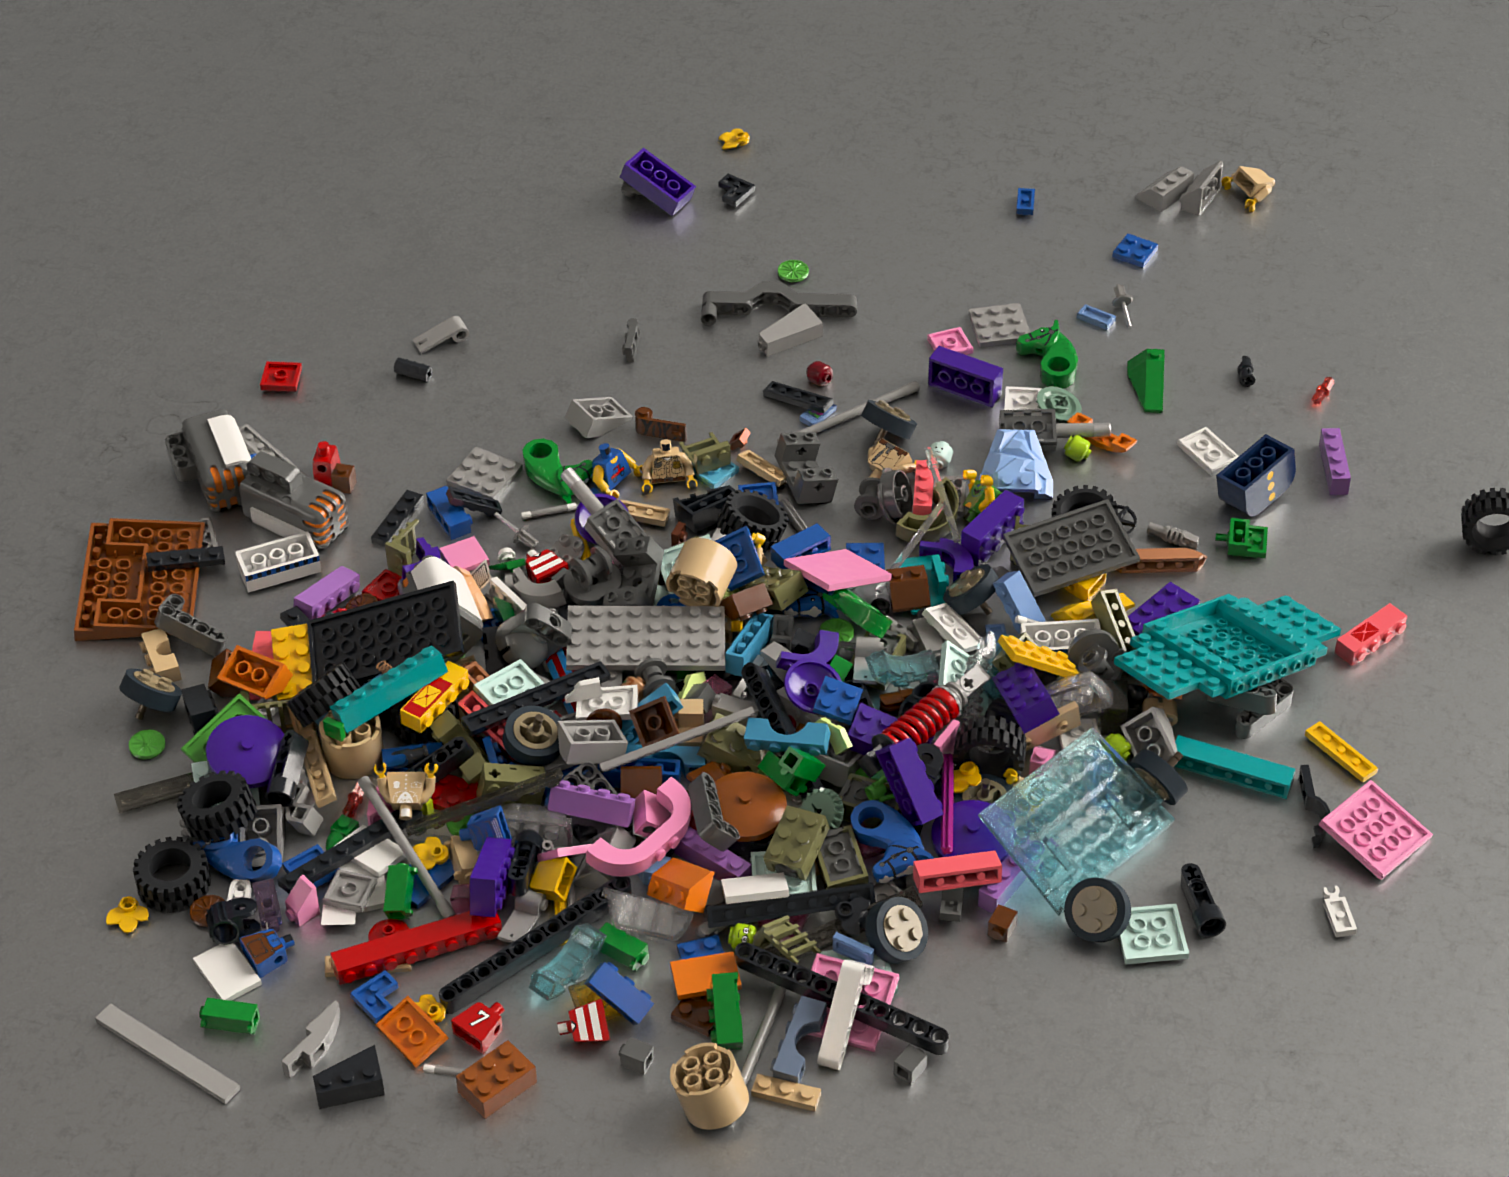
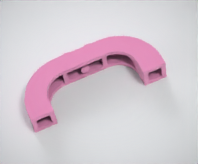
M672 777L657 788L656 801L670 812L671 817L640 845L632 849H618L600 838L586 850V863L604 874L624 877L639 874L651 867L656 861H661L671 848L674 849L678 846L689 828L691 801L685 788Z

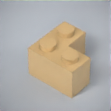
M680 699L683 708L675 713V719H679L675 721L679 732L683 733L704 725L703 699ZM704 735L676 746L700 747Z

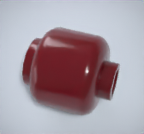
M815 361L807 367V379L811 383L824 387L832 381L833 370L829 365L821 361Z

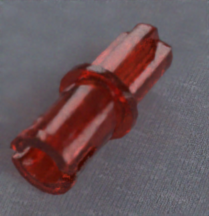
M1326 377L1323 383L1316 388V393L1312 397L1313 404H1321L1325 397L1329 396L1330 390L1335 384V380L1332 377Z
M358 780L352 793L348 794V801L342 810L344 815L349 811L347 815L349 818L355 816L359 804L363 802L364 792L359 786Z

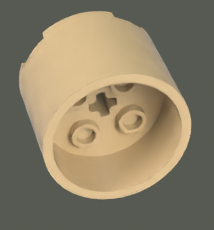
M698 537L690 538L685 541L667 577V590L680 598L679 602L686 606L718 607L737 569L736 558L727 548L715 541Z
M331 710L328 711V714L323 718V720L326 717L335 719ZM379 715L349 733L345 732L346 738L342 742L325 735L323 720L320 721L319 731L323 754L328 770L333 775L343 779H360L373 774L375 764L377 770L383 763L382 749H384Z
M701 1043L685 1050V1055L676 1064H672L670 1081L688 1121L692 1125L706 1130L719 1129L730 1125L744 1113L749 1102L748 1089L732 1052L729 1049L717 1046L716 1043Z

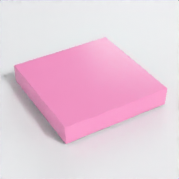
M960 327L927 335V340L934 351L938 346H942L964 355L973 353V347Z
M474 536L439 548L443 559L451 567L458 566L467 571H472L485 559L488 565L490 564L489 558Z
M955 719L950 722L933 744L941 750L943 755L953 754L956 733L960 727V722Z
M592 844L558 848L537 855L538 863L560 857L574 858L585 855L586 850Z

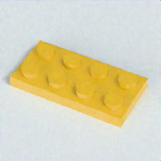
M307 624L271 629L273 658L285 664L293 674L284 691L277 694L278 701L290 700L301 690L313 683Z
M1000 635L997 641L1014 662L1077 681L1081 675L1077 671L1076 665L1069 661L1068 655L1064 652H1054L1046 646L1038 647L1030 641L1022 642L1011 635L1009 637Z

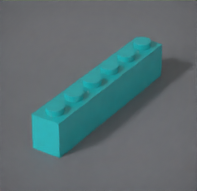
M432 645L424 648L420 653L406 659L395 668L389 669L387 673L373 679L362 688L356 689L347 697L338 700L334 705L330 706L335 720L344 723L345 732L349 733L446 674L448 669L441 652Z
M1177 736L1175 741L1177 751L1183 757L1174 767L1280 798H1288L1294 782L1295 768L1188 737Z

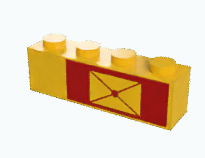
M447 661L445 664L448 672L421 688L400 709L401 723L422 733L438 715L444 712L451 702L455 701L462 690L468 687V670Z

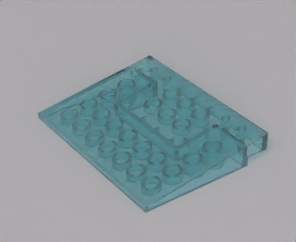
M1093 727L978 815L1058 916L1064 912L1067 895L1078 882L1093 877L1106 879L1166 831L1175 821V818L1161 805L1164 800Z

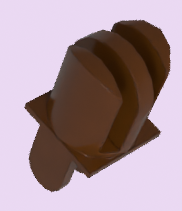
M898 687V691L881 694L880 711L884 713L899 711L902 702L912 693L913 689L901 690Z

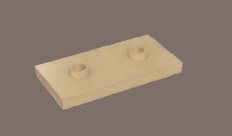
M1076 701L1058 708L1057 710L1060 715L1025 733L1027 741L1026 751L1080 726L1079 706Z

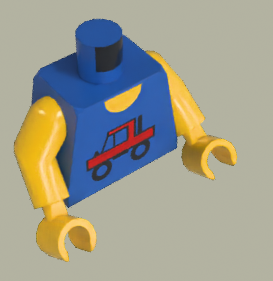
M604 443L599 446L600 454L592 461V480L596 488H599L602 493L605 492V494L619 498L618 491L612 489L632 472L631 468L634 469L633 473L636 477H641L642 473L640 470L642 471L643 465L637 466L635 464L636 461L621 449L611 448L609 444Z

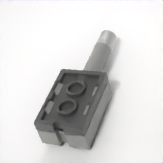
M1055 409L1000 410L999 429L1035 430L1042 452L1056 451L1057 438H1070V436L1074 437L1075 435L1081 437H1109L1111 435L1110 423L1056 424Z
M567 468L561 473V478L591 514L584 528L597 544L608 552L615 566L620 569L619 565L621 563L613 556L616 540L648 535L618 499L604 507L572 468Z

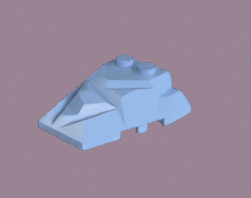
M997 429L979 480L981 475H989L994 481L992 486L1001 492L1005 490L1010 492L1034 493V499H1053V479L1035 430Z

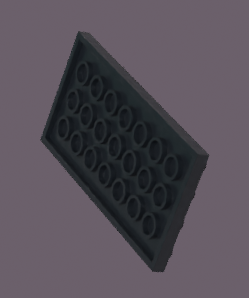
M454 580L307 621L312 682L342 662L345 663L358 683L370 680L379 674L383 675L382 671L376 669L379 662L386 661L392 668H395L406 659L415 656L431 645L441 652L443 659L464 654L457 586Z

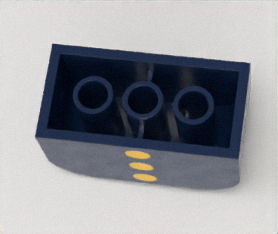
M1265 434L1216 475L1219 499L1249 516L1258 515L1292 484L1296 473L1295 449Z

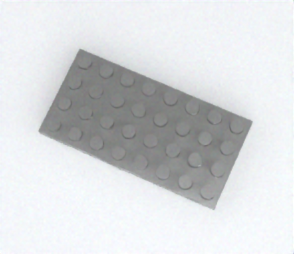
M568 606V622L572 625V642L570 645L567 644L566 670H579L599 661L604 664L607 670H635L644 660L660 658L665 662L667 671H725L724 606Z

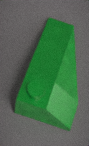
M1145 349L1127 361V377L1131 380L1132 387L1138 394V400L1144 412L1163 413L1164 349Z

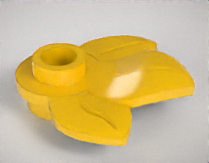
M737 128L732 129L731 132L721 134L718 139L725 142L722 150H727L748 144L749 134Z
M965 762L958 770H954V793H962L969 786H977L981 782L982 778L979 774V768L974 762Z
M427 837L425 844L420 843L412 847L426 870H431L436 864H444L449 858L448 848L442 845L441 840L437 837Z
M126 896L120 900L118 907L109 911L106 917V924H119L122 932L130 933L136 929L138 921L148 920L149 913L145 907L139 905V902L134 897Z
M423 994L420 996L419 1002H415L435 1024L440 1023L445 1018L446 1009L441 1003L436 1001L434 996Z

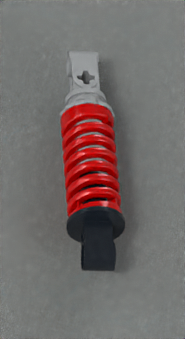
M977 663L956 682H948L944 686H935L926 697L913 705L897 721L891 723L882 733L876 734L872 738L873 750L864 755L857 764L869 778H872L882 769L875 751L907 738H911L916 746L926 743L929 738L935 736L936 732L941 731L943 726L948 725L950 720H954L961 715L962 707L967 704V697L975 690L981 688L991 677Z

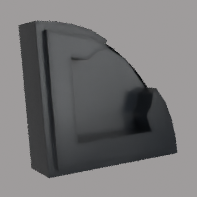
M579 824L569 826V831L580 844L598 835V830L590 825L589 827L579 826Z

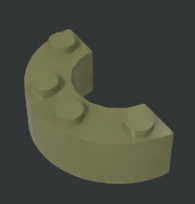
M947 477L933 488L932 501L938 508L931 514L923 516L908 512L896 523L897 537L907 542L920 544V541H938L950 533L957 521L959 497L955 486Z
M447 710L430 725V728L433 730L431 735L438 743L442 742L444 745L458 736L463 737L474 750V754L460 766V770L463 773V779L469 785L471 783L476 784L479 782L483 763H490L488 756L473 736L469 735L465 727Z

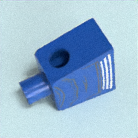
M501 805L472 815L467 828L459 830L461 841L472 840L477 851L482 850L487 837L512 839Z

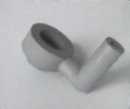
M523 570V573L527 578V570ZM514 572L507 573L504 576L505 579L501 581L515 593L513 586Z

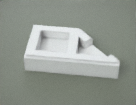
M599 677L579 681L574 686V690L565 696L566 703L602 697Z

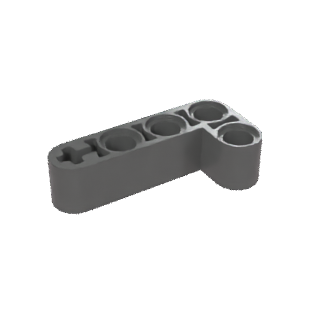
M178 594L169 595L158 608L154 621L156 627L210 655H219L224 650L228 638L226 633L182 611L185 603L182 596Z
M1280 678L1260 686L1277 692V712L1272 715H1263L1243 710L1236 719L1235 735L1240 739H1248L1289 708L1294 690L1290 683Z
M1258 686L1228 699L1220 695L1212 698L1205 694V699L1211 702L1263 715H1272L1277 712V692L1272 689Z
M590 762L581 764L563 778L564 781L572 782L576 786L587 785L595 790L596 786H601L609 790L611 794L618 795L597 767ZM588 770L592 773V776L584 777L582 771ZM633 819L632 823L628 827L622 828L626 831H630L633 828Z
M703 772L688 785L697 832L706 843L724 852L739 840L740 835L734 826L723 820L715 782L709 774Z

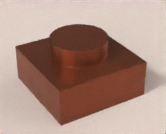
M747 428L735 433L731 438L729 444L732 451L738 447L742 448L747 444V438L750 435Z
M678 522L671 533V547L686 541L688 536L686 523Z

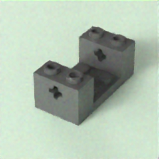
M815 432L781 433L774 456L783 475L786 477V481L797 504L832 502L839 480L833 468H819L816 458L821 443Z
M651 536L616 540L613 556L624 566L622 582L619 589L606 590L603 606H653L664 550ZM642 581V583L638 587H636L637 583Z

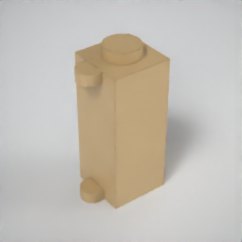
M451 836L450 841L444 842L443 845L449 850V856L455 871L454 878L458 880L459 885L470 884V876L478 859L477 851L472 840L461 841L460 836Z

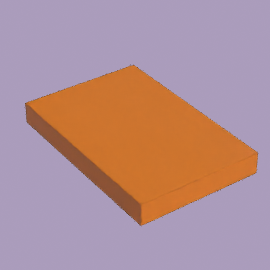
M733 951L670 962L678 1000L706 996V989H710L712 974L738 972ZM738 972L737 987L738 990H742V984Z
M408 995L375 1024L415 1068L449 1039Z

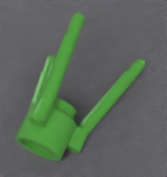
M885 775L865 788V793L869 800L884 802L895 798L893 794L884 795L887 792L883 784L887 781Z

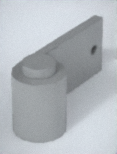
M453 316L414 338L413 342L419 352L423 354L450 337L455 342H463L469 337V331L460 317Z
M857 636L853 683L877 685L879 654H883L884 642H880V638Z
M528 890L524 896L516 897L515 909L498 934L497 939L511 944L530 932L541 913L545 912L548 907L546 895Z

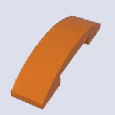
M1077 412L1067 423H1092L1093 419ZM1111 433L1109 437H1082L1096 447L1117 453L1127 452L1137 443L1136 439L1123 433L1119 436Z

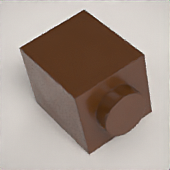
M337 463L331 474L333 488L342 493L351 494L357 482L355 466Z
M998 904L988 921L987 935L1007 943L1017 925L1018 911Z

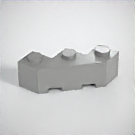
M302 768L294 802L291 806L285 807V815L289 823L299 833L315 836L324 818L313 807L315 804L314 796L307 787L309 783L307 772Z

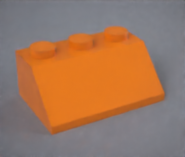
M236 645L217 679L261 698L268 699L283 692L293 674L285 664Z
M673 857L652 874L647 895L683 910L704 913L714 872Z

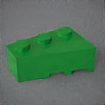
M738 972L712 974L710 989H706L707 1002H711L712 1009L708 1010L709 1023H713L714 1030L710 1031L711 1043H716L717 1046L727 1050L742 1049L743 1047L742 1017L739 1006L740 993H738L737 987Z

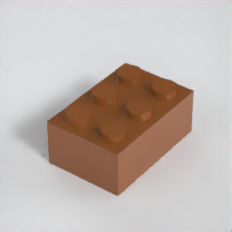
M507 1040L456 1076L457 1090L486 1119L537 1083L536 1066Z

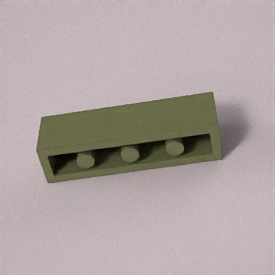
M1117 589L1099 591L1091 601V605L1096 618L1099 619L1101 630L1110 633L1115 638L1119 648L1123 649L1125 653L1136 650V648L1130 645V639L1135 634Z

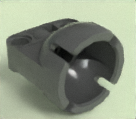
M530 603L526 605L524 610L499 625L495 635L496 645L499 651L510 646L511 649L503 655L504 660L509 665L521 659L532 670L563 647H567V644H571L572 625L550 609L538 603Z

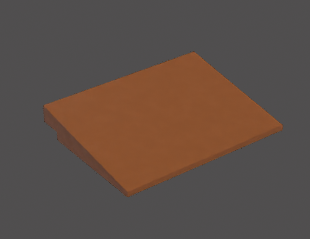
M110 518L109 523H91L74 627L75 641L141 637L142 633L159 629L154 623L158 608L171 594L182 596L185 600L182 611L194 616L200 567L148 572L146 553L202 548L205 522Z

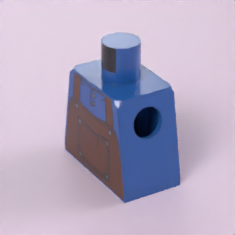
M274 929L264 930L240 938L242 952L259 978L285 964L288 960L286 949L295 945L291 934L279 938Z

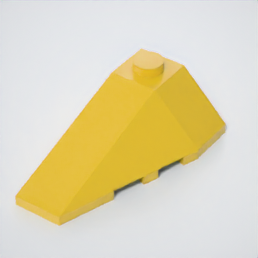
M1119 593L1125 611L1135 607V603L1124 593ZM1092 600L1067 605L1051 613V617L1055 621L1097 619L1091 605Z

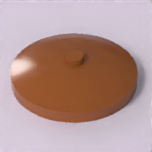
M735 772L715 781L723 820L737 829L740 835L737 841L761 840L776 831L787 806L785 794L777 783L769 777L755 772Z

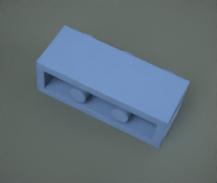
M1020 570L1008 572L993 583L996 589L995 592L1002 601L1004 609L1013 622V627L1018 634H1020L1021 624L1015 623L1017 615L1039 622L1046 621Z

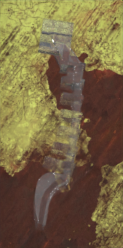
M989 631L986 636L979 638L977 652L968 657V661L965 664L967 668L964 674L977 663L986 672L989 671L991 665L986 660L992 659L996 652L995 635L993 632ZM982 687L967 697V704L961 710L963 712V717L961 718L963 723H968L971 718L977 721L978 717L981 716L983 707L980 704L984 699L980 697L984 691ZM980 745L976 746V748L982 752L990 753L994 746Z

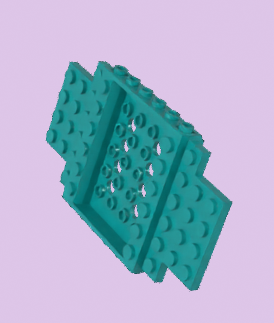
M1226 594L1143 624L1142 633L1130 639V645L1136 648V650L1116 656L1114 664L1168 700L1196 689L1201 690L1212 698L1220 695L1228 699L1315 665L1316 658L1327 654L1328 647L1321 644V642L1340 636L1341 628L1286 595L1257 605L1249 598L1242 597L1238 599L1235 596Z

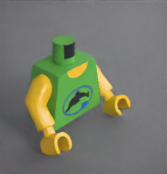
M963 470V478L970 482L968 484L969 494L963 503V506L969 509L964 517L969 523L1002 493L992 486L994 481L989 475H981L980 480H977L975 470Z

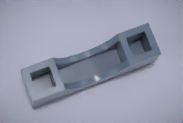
M801 996L799 1003H795L793 1007V1019L788 1021L786 1025L785 1039L780 1040L778 1045L779 1054L777 1059L773 1058L770 1067L773 1077L799 1084L806 1066L805 1058L798 1053L796 1045L805 1035L820 1032L827 1016L826 1002Z

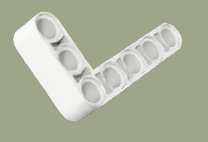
M853 960L843 961L818 1055V1065L840 1070L863 985L871 983L874 966Z

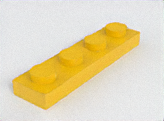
M1319 721L1305 730V736L1362 783L1377 774L1378 768L1322 722Z

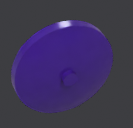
M240 715L229 718L220 723L208 738L206 745L208 766L215 774H219V771L225 770L226 774L229 771H234L235 774L240 773L245 778L249 789L265 786L271 779L284 733L276 724L263 717Z
M964 800L953 803V852L951 854L947 853L945 855L941 850V816L935 818L931 829L932 846L939 858L996 851L1002 863L1014 847L1015 830L1011 819L1003 810L984 801Z

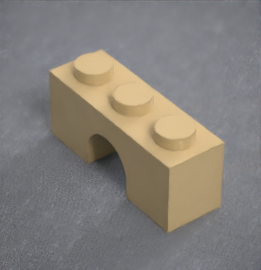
M155 629L142 633L143 642H139L142 653L147 654L144 657L147 667H152L149 670L154 674L171 679L172 682L182 680L174 653L171 654L166 632L161 629Z

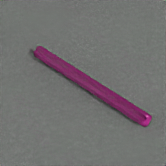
M951 753L943 755L941 803L943 815H941V850L945 855L953 852L954 763Z

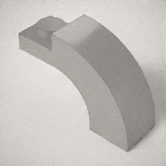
M520 567L513 570L515 575L513 586L516 595L525 604L538 603L548 609L566 604L563 592L555 579L547 583L537 584L529 581Z

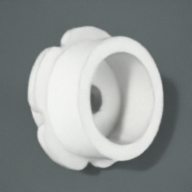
M503 548L498 552V561L501 563L513 561L516 558V553L511 548Z

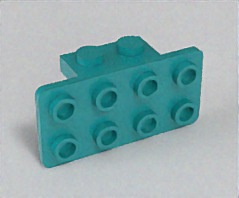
M939 554L898 560L899 568L924 565L928 578L931 607L945 603L943 596L946 592V587H949V577L944 574L946 572L945 563L941 562ZM911 610V614L917 615L919 610Z

